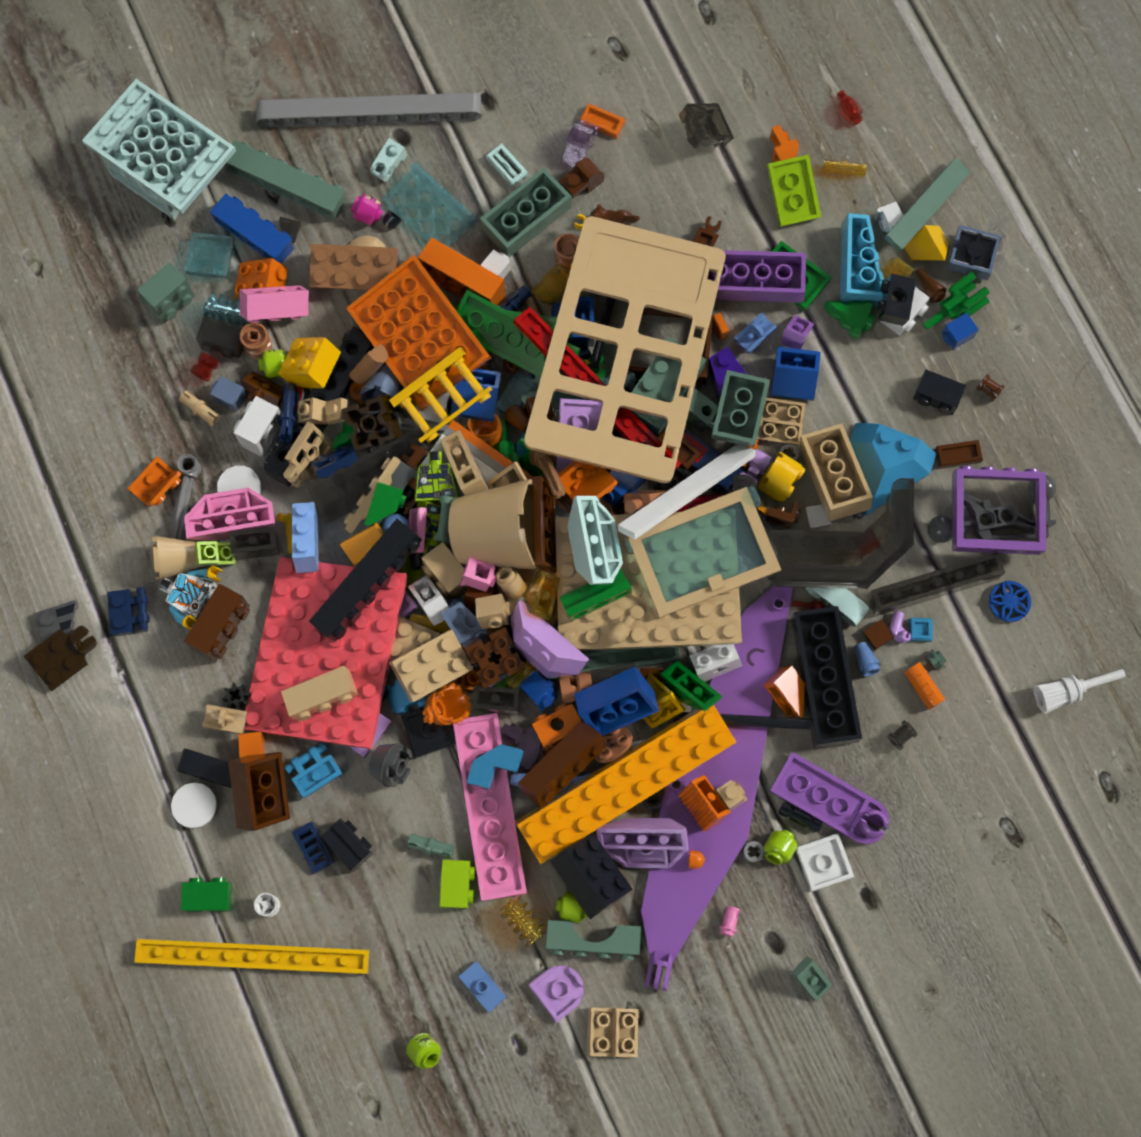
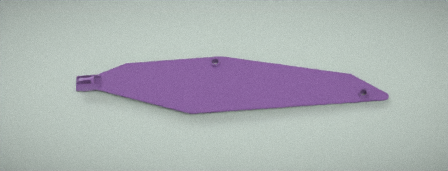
M786 574L743 612L741 616L742 644H734L743 666L713 678L709 685L722 696L714 704L719 714L770 716L773 698L763 684L779 669L794 585L793 575ZM781 602L783 606L778 608L775 606V603ZM727 725L736 743L675 780L674 782L681 784L680 788H673L672 784L674 782H672L664 789L659 818H670L686 827L689 850L670 869L649 868L641 909L650 958L644 985L646 988L650 986L654 965L657 966L653 989L658 990L662 968L664 967L667 969L664 977L663 991L667 992L672 963L749 837L768 730L766 727ZM702 775L706 776L715 790L730 780L739 783L748 800L731 811L717 826L705 832L702 831L694 816H691L692 813L689 812L681 798L678 797V794L692 780ZM690 850L699 851L704 855L705 862L701 868L688 869Z

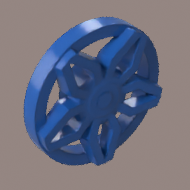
M1004 581L992 589L989 595V607L998 619L1005 622H1016L1028 614L1031 607V597L1027 588L1020 583ZM1005 586L1009 589L1008 593L1005 591ZM1012 586L1017 587V588L1020 589V590H1016V591L1013 593V588H1012ZM1001 587L1002 595H994L996 590ZM1023 592L1024 595L1018 598L1017 594ZM1025 597L1027 602L1026 607L1023 603L1020 602L1023 601ZM1000 598L1001 600L998 602L993 599ZM994 604L1002 606L1001 614L995 609ZM1020 606L1023 611L1018 610L1017 607ZM1005 610L1009 611V613L1006 615V617H1005ZM1013 611L1020 615L1015 618H1009Z

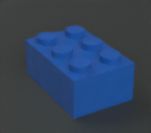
M636 667L627 669L613 677L574 693L579 716L587 725L598 731L601 736L659 712L654 690Z

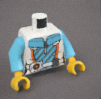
M211 566L209 569L188 571L185 574L179 573L175 582L165 578L160 584L159 589L168 593L166 602L169 604V611L173 618L189 631L215 591L217 585L214 581L220 582L221 580L217 578V574L223 572V570L216 566Z

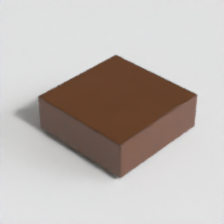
M882 619L862 632L875 651L894 638Z

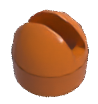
M690 850L688 869L701 868L705 862L704 855L699 851Z

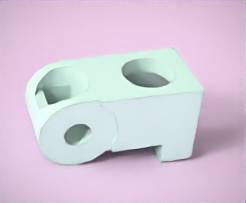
M389 138L373 162L370 173L387 182L400 162L404 161L408 154L405 147Z

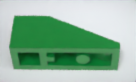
M678 661L660 674L663 684L683 704L705 712L722 698L721 694Z

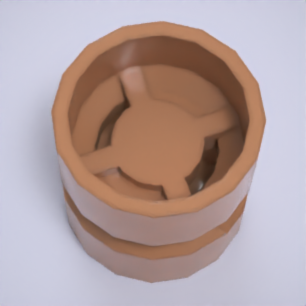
M571 233L560 235L554 244L555 262L559 268L566 271L571 270L570 265L573 263L579 237Z
M249 323L241 329L240 340L251 358H262L265 350H272V341L262 324Z
M590 671L580 672L574 677L572 675L558 677L562 704L574 703L576 701L574 693L592 686Z

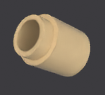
M503 567L497 572V584L508 598L516 599L524 594L527 587L526 583L515 569Z

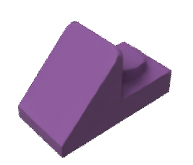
M795 315L785 328L781 343L790 348L802 349L814 323Z

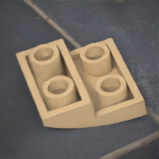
M766 397L757 439L800 446L806 403Z
M588 1008L587 1056L638 1057V1009Z

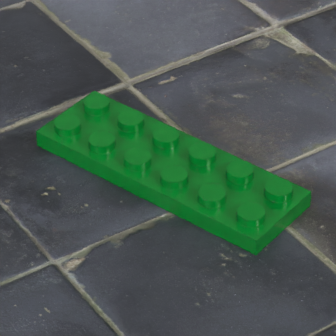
M466 290L456 311L485 349L541 378L546 357L513 324L514 319L518 316ZM567 342V345L578 356L581 349Z

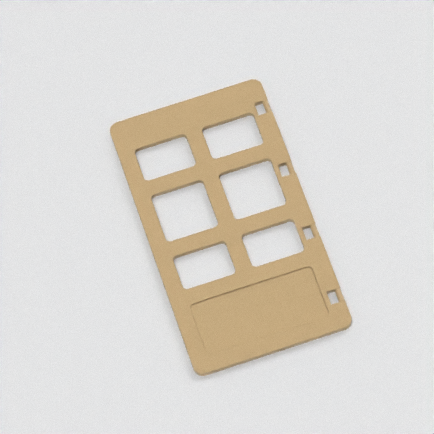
M594 216L587 217L582 226L526 430L525 446L531 450L661 483L670 482L674 475L726 255L724 251L719 248ZM709 271L716 273L714 281L707 279ZM587 291L626 301L629 306L623 328L618 329L576 318L574 314L580 293ZM649 307L690 318L692 324L687 344L680 345L639 334L638 329L643 309ZM695 328L702 330L701 338L693 337ZM570 334L617 346V353L607 386L563 376L559 373ZM638 350L681 362V369L672 402H665L624 390L633 351ZM681 387L688 388L686 398L679 396ZM559 391L602 402L603 407L597 429L591 431L549 420L547 414L553 393ZM625 408L666 419L667 426L662 446L657 448L613 436L612 431L618 409ZM666 447L674 449L672 459L664 457Z

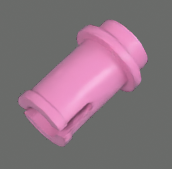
M726 906L722 925H719V929H721L720 934L733 937L734 933H737L735 927L740 909Z

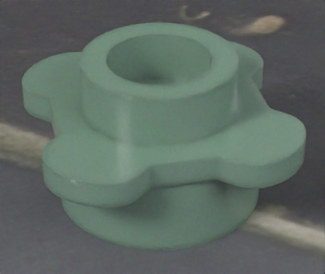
M932 649V653L927 655L936 670L942 667L946 668L944 663L947 660L939 650L935 653Z

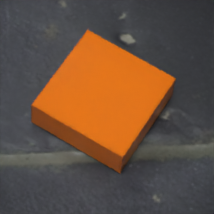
M719 312L713 315L712 326L718 339L723 341L728 338L729 329Z

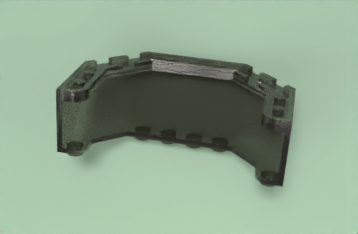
M733 475L732 492L747 487L755 505L754 480L748 475ZM900 478L894 481L886 498V511L864 532L775 530L758 513L781 568L780 572L767 576V578L776 587L868 589L914 545V478ZM741 502L733 504L732 509H735L737 548L756 567L766 564Z

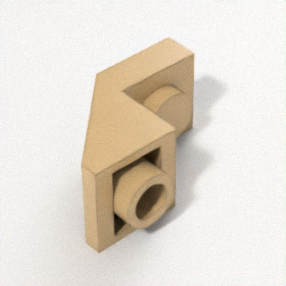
M309 398L299 401L298 423L335 424L343 422L345 419L341 409L347 407L348 400L337 398L323 401L317 398Z

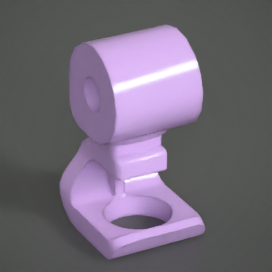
M758 449L755 450L756 457L751 459L747 465L749 468L747 473L741 472L736 481L737 484L747 487L752 492H754L758 483L756 480L758 474H764L772 459L771 456Z

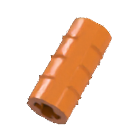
M919 662L903 673L921 698V702L930 710L944 701L945 698L928 674V670Z

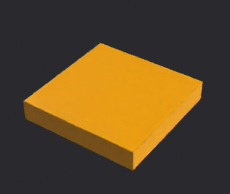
M376 522L342 541L340 546L352 564L356 566L384 532Z

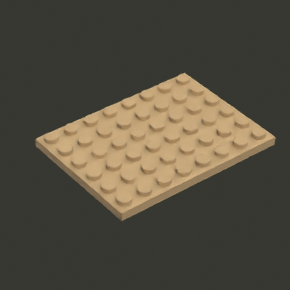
M735 509L718 510L641 540L666 602L710 586L707 578L717 574H721L723 580L738 575ZM674 512V513H673L672 515H670V516H673V515L678 514V513H680V512ZM633 514L611 515L615 519L623 559L620 569H622L626 579L629 581L633 593L571 622L560 600V596L588 584V582L575 570L567 528L569 517L555 518L558 632L579 651L742 644L739 588L659 618L627 535L618 531V524ZM629 614L635 619L629 627L631 629L630 634L622 643H612L608 638L609 629L618 620L622 622Z

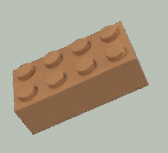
M311 244L309 287L369 290L399 266V249Z

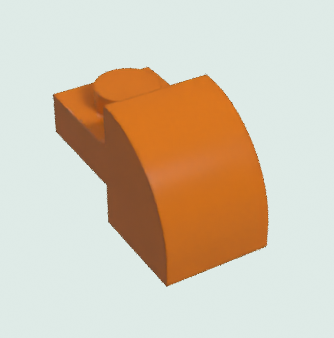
M780 125L772 127L770 139L775 146L772 155L773 161L777 162L797 157L799 149L797 139L790 141L787 132L783 131Z

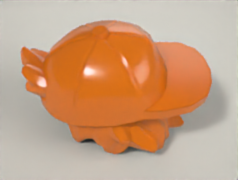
M452 682L448 686L444 685L441 689L428 696L422 712L425 715L424 722L443 726L458 724V722L468 718L471 712V703L469 702L470 697L466 696L467 691H463L459 684L456 685L455 682Z

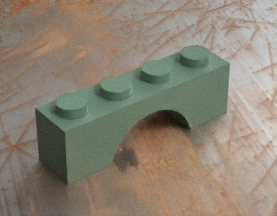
M548 920L546 950H551L550 954L564 955L565 951H574V956L588 957V953H597V958H611V954L620 955V959L634 960V956H639L641 926L617 925L616 930L608 939L601 942H589L582 939L575 932L571 922Z

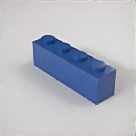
M225 193L210 211L213 220L266 259L273 258L282 264L294 250L291 236L285 231L280 232L275 229L276 226L268 219L265 221L261 219L254 209H247L236 196L231 197Z

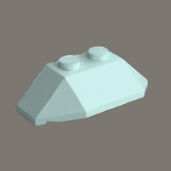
M575 496L567 525L575 570L590 585L611 584L623 564L615 519L599 502L600 500L596 496Z

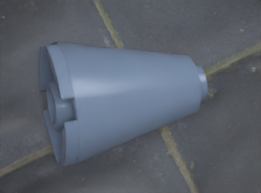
M386 362L361 388V400L364 403L367 400L382 395H390V398H392L404 389ZM401 406L394 407V410L398 413Z

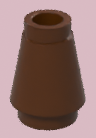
M517 405L510 406L505 412L506 422L526 434L530 418L523 407Z

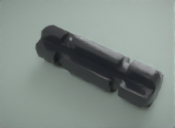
M786 803L781 805L778 812L780 815L788 816L790 820L804 827L808 826L814 832H819L822 821L816 818L812 819L810 815L796 808L792 809V806Z

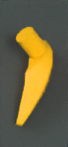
M290 512L287 515L278 513L276 520L285 523L289 554H292V514Z

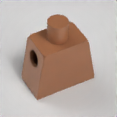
M637 490L625 493V514H635L668 490Z

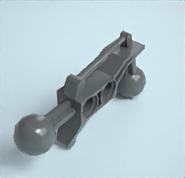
M1046 475V539L1049 537V528L1056 524V520H1051L1050 499L1053 498L1057 486L1055 480L1049 475ZM1030 481L1028 491L1034 499L1035 481ZM964 491V506L970 516L964 518V531L973 530V533L979 539L1013 541L1036 538V534L991 535L990 531L1013 528L1024 532L1035 531L1036 520H1031L1020 514L1015 504L992 508L991 502L988 499L982 501ZM1002 512L1009 516V522L1002 519ZM947 516L932 518L928 524L930 538L938 543L950 541L952 539V520ZM980 517H985L988 520V526L980 522Z

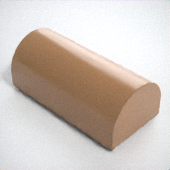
M381 344L377 345L363 357L351 371L349 377L358 384H365L388 359L387 350Z

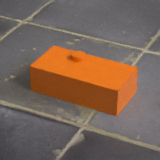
M432 237L418 256V260L435 283L460 298H463L466 290L499 306L506 296L503 278Z

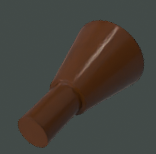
M921 267L918 268L915 274L922 281L926 295L930 297L929 302L938 303L942 301L946 296L947 288L929 277Z

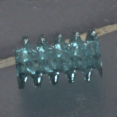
M212 292L210 297L207 298L203 310L204 317L218 318L219 321L226 319L227 323L234 321L235 325L242 324L245 326L249 324L240 315V298H236L233 303L232 296H228L227 300L224 301V294H220L219 298L216 299V292Z

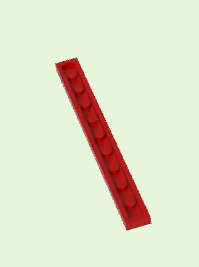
M529 307L514 319L513 324L547 357L554 331ZM566 344L559 371L567 377L606 386ZM625 408L618 409L614 428L624 439L657 448L662 446L661 441L631 410ZM666 448L664 457L672 459V453ZM678 459L675 470L682 464Z

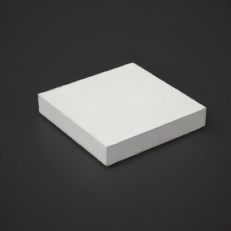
M839 833L797 847L796 854L810 892L854 878Z

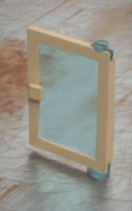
M754 485L667 517L634 540L627 536L628 539L624 540L628 553L633 551L659 618L781 571L756 510L762 504Z

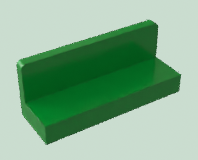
M620 569L613 583L590 585L588 583L560 596V600L572 622L633 592L629 581L626 579L622 569Z

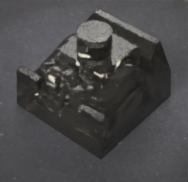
M718 103L686 104L679 114L681 122L686 123L684 129L686 130L687 140L693 146V149L700 145L707 147L714 145L717 148L727 145L734 139Z

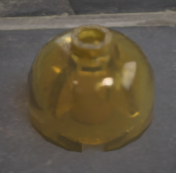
M562 263L555 265L542 277L541 285L538 282L531 290V294L547 305L561 302L570 272Z

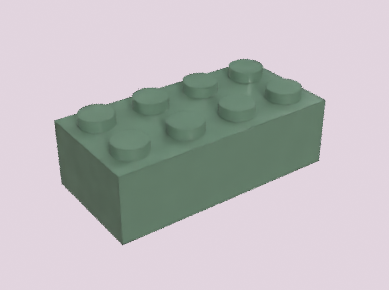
M543 167L480 218L481 230L510 258L572 207V196Z
M669 337L667 340L672 343L680 344L671 337ZM657 355L631 393L665 402H672L681 369V362ZM703 357L701 358L697 379L705 367L706 359ZM681 387L679 396L685 397L688 388ZM631 410L657 437L667 424V420L664 418Z

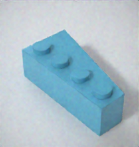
M848 213L841 223L840 301L847 303L851 300L859 302L865 300L872 301L874 306H878L883 296L880 289L884 276L883 272L880 271L879 255L875 249V238L869 215Z

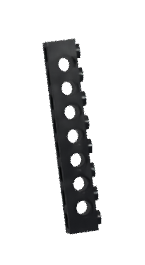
M353 325L350 331H346L342 339L343 343L337 348L341 351V354L325 387L310 388L307 399L317 398L323 401H330L346 397L350 385L354 382L349 377L351 371L369 351L375 348L360 328ZM351 349L358 350L357 353L353 355L348 354V352ZM339 367H347L344 372H337ZM329 384L336 385L332 390L326 389ZM298 414L295 417V426H293V439L298 437L304 428V423H298ZM314 424L322 433L328 426V424ZM312 433L307 440L309 444L313 442L316 434ZM285 435L284 442H281L279 439L275 444L276 449L272 455L265 459L263 469L268 476L289 487L291 483L283 474L290 463L288 461L281 462V458L287 455L293 443L292 441L286 443ZM302 449L296 457V461L299 463L304 456Z

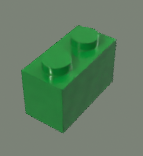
M189 878V882H182L181 911H232V883L226 882V878H212V882H203V878Z

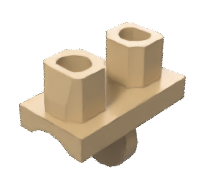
M207 705L202 727L243 734L248 712Z

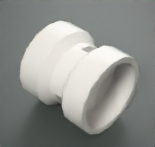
M262 893L254 901L255 911L259 915L268 918L277 915L281 907L279 899L270 893Z

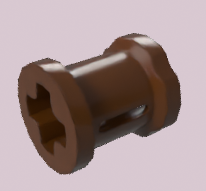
M987 374L976 390L983 391L994 402L1005 386L997 384Z

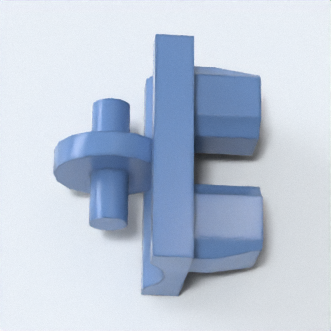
M760 313L734 340L750 354L776 330L777 326L771 323L763 313Z

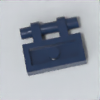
M351 444L344 447L339 446L335 448L336 451L326 456L323 454L318 457V460L311 463L319 479L328 478L336 470L342 467L348 468L359 459Z
M145 587L136 588L137 596L132 597L130 589L107 592L109 627L112 637L134 634V625H139V632L148 631L150 616L147 614L146 604H148V596L145 593ZM138 605V615L133 617L132 606Z

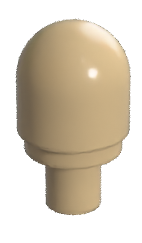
M628 614L622 622L620 620L615 622L608 631L609 640L614 644L622 643L630 634L631 629L629 627L635 619Z

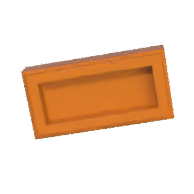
M588 103L579 119V123L617 139L625 124V119Z

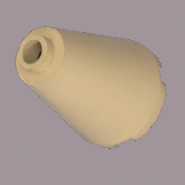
M160 536L151 537L152 542L156 541V544H152L153 566L155 573L159 572V574L154 575L155 580H162L179 573L207 566L197 565L195 541Z

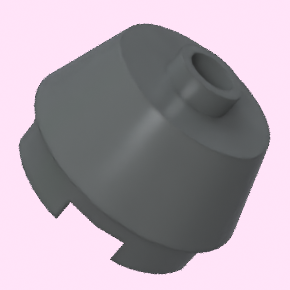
M401 743L381 744L374 750L371 756L369 772L385 787L395 788L398 783L403 784L411 769L407 768L408 758H412V753L410 749L404 747Z

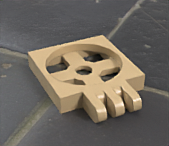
M306 423L285 456V459L290 464L283 476L295 488H299L305 479L313 481L317 475L312 465L307 467L309 462L318 460V457L323 454L324 456L330 454L333 449V443L314 424ZM315 433V439L309 444L307 442L309 436ZM312 448L313 453L309 456V450ZM302 449L304 456L299 463L296 461V457Z

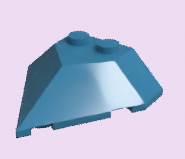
M855 423L849 441L873 496L871 509L867 510L865 515H869L875 509L886 504L930 474L937 454L921 439L882 424Z

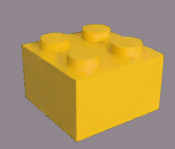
M325 337L295 338L278 374L290 385L293 383L301 388H324L341 351Z

